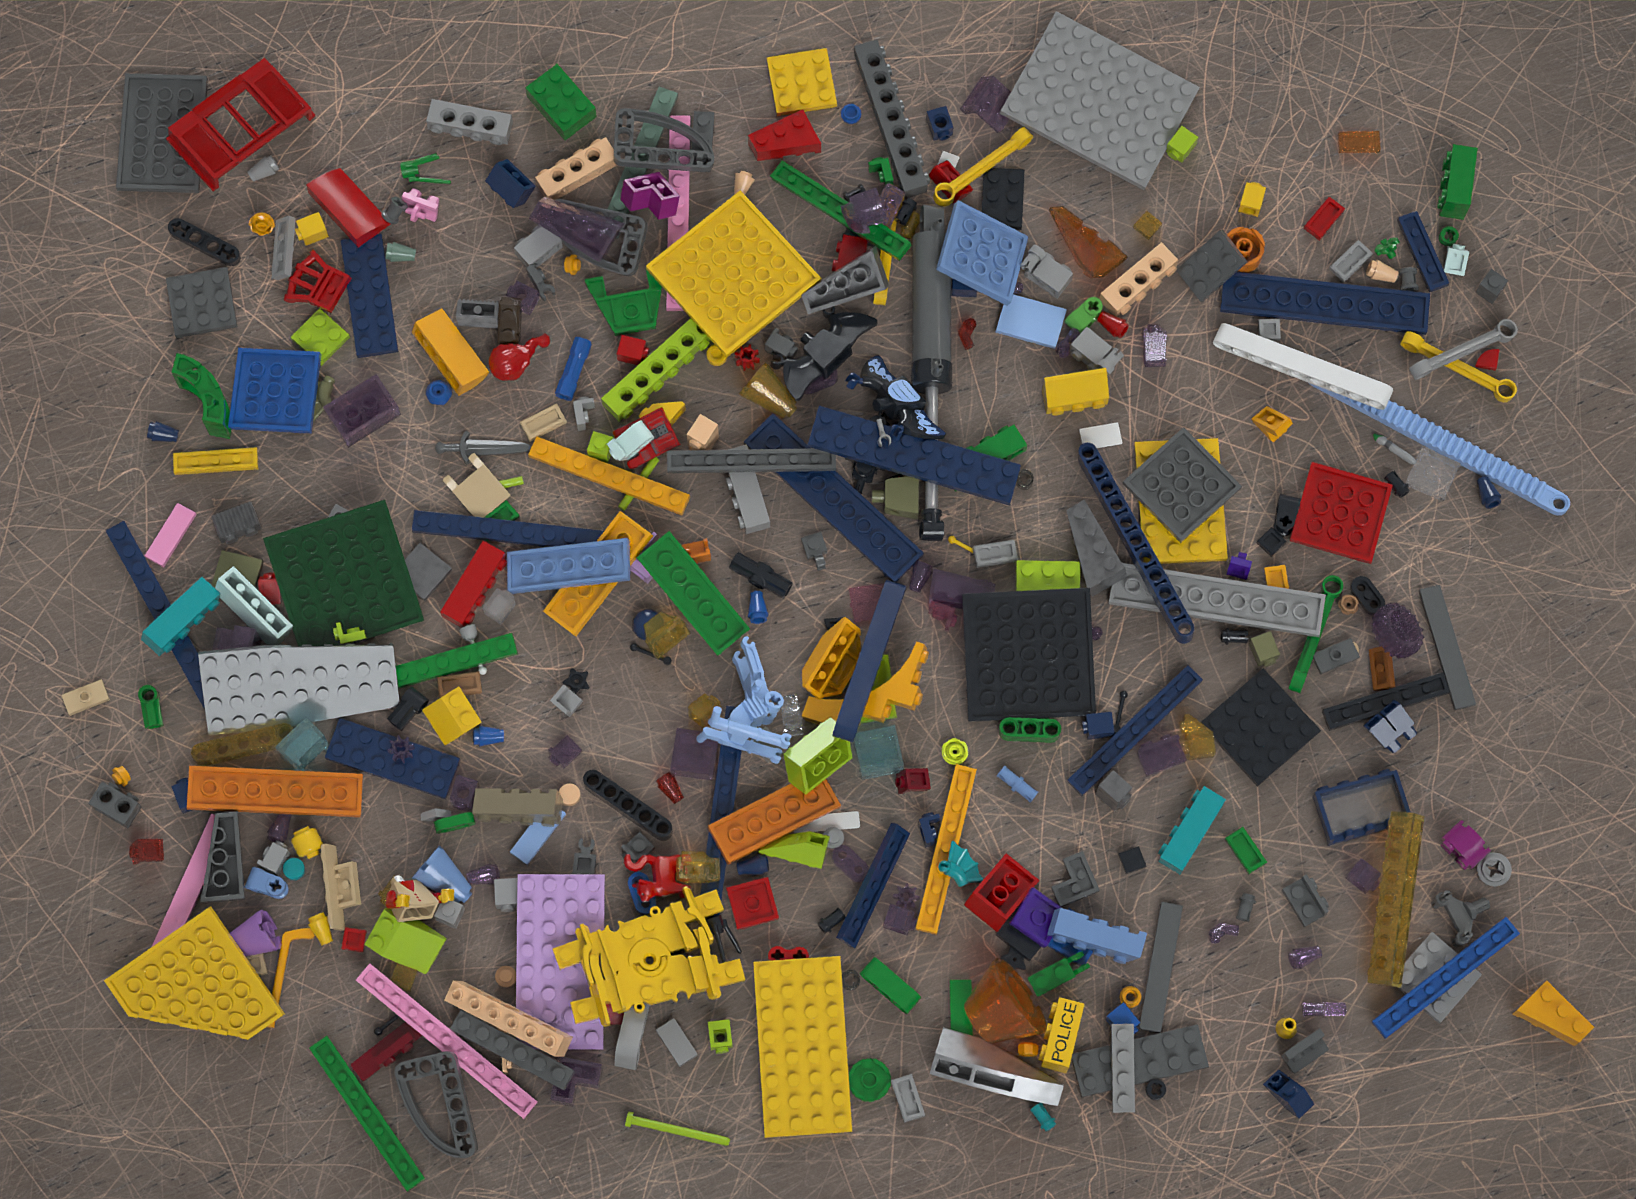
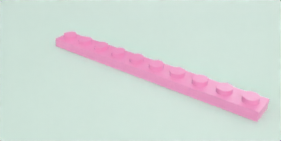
M670 116L690 126V116ZM670 130L669 149L690 150V140ZM682 156L679 158V162L681 164H688L690 159ZM669 170V184L679 194L680 198L676 216L668 217L667 248L689 231L690 171ZM667 292L666 310L684 311Z
M369 964L356 979L359 984L442 1052H454L462 1069L520 1117L525 1119L538 1103L374 966Z

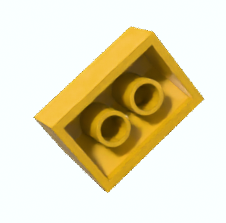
M1101 368L1045 377L1042 395L1046 414L1061 415L1064 411L1080 412L1088 407H1093V409L1103 408L1109 401L1107 369Z

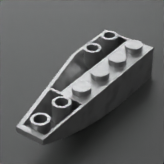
M943 1027L930 1071L931 1075L976 1088L1058 1106L1064 1084L986 1039Z

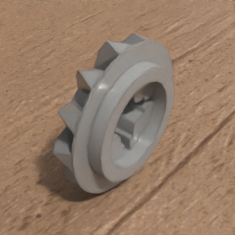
M1493 852L1489 853L1478 863L1476 871L1478 872L1479 879L1485 885L1497 887L1504 885L1509 880L1512 868L1509 860L1504 855ZM1498 863L1497 871H1499V874L1495 873L1490 877L1491 870L1488 869V866L1493 867Z

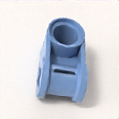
M252 867L244 886L253 892L265 894L276 899L284 898L289 891L287 883L282 878L256 867ZM280 885L281 889H276V891L273 889L274 886Z

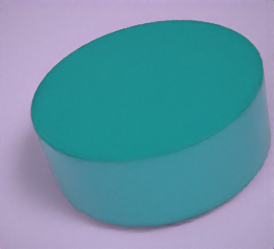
M290 858L284 863L283 872L288 879L299 880L305 874V865L298 858Z

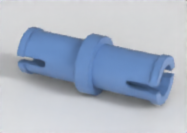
M1006 766L997 775V777L1011 787L1013 792H1018L1028 802H1031L1038 794V791L1023 781L1024 778L1022 776L1019 778Z

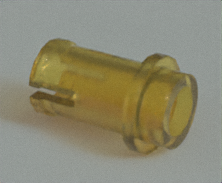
M913 212L907 224L901 227L900 234L904 238L912 239L916 234L915 231L920 223V214Z

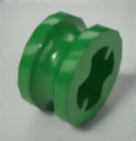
M1447 226L1440 232L1439 242L1444 246H1453L1459 238V233L1454 227ZM1446 232H1448V235L1450 233L1453 235L1452 241H1449V238L1447 240L1444 238Z

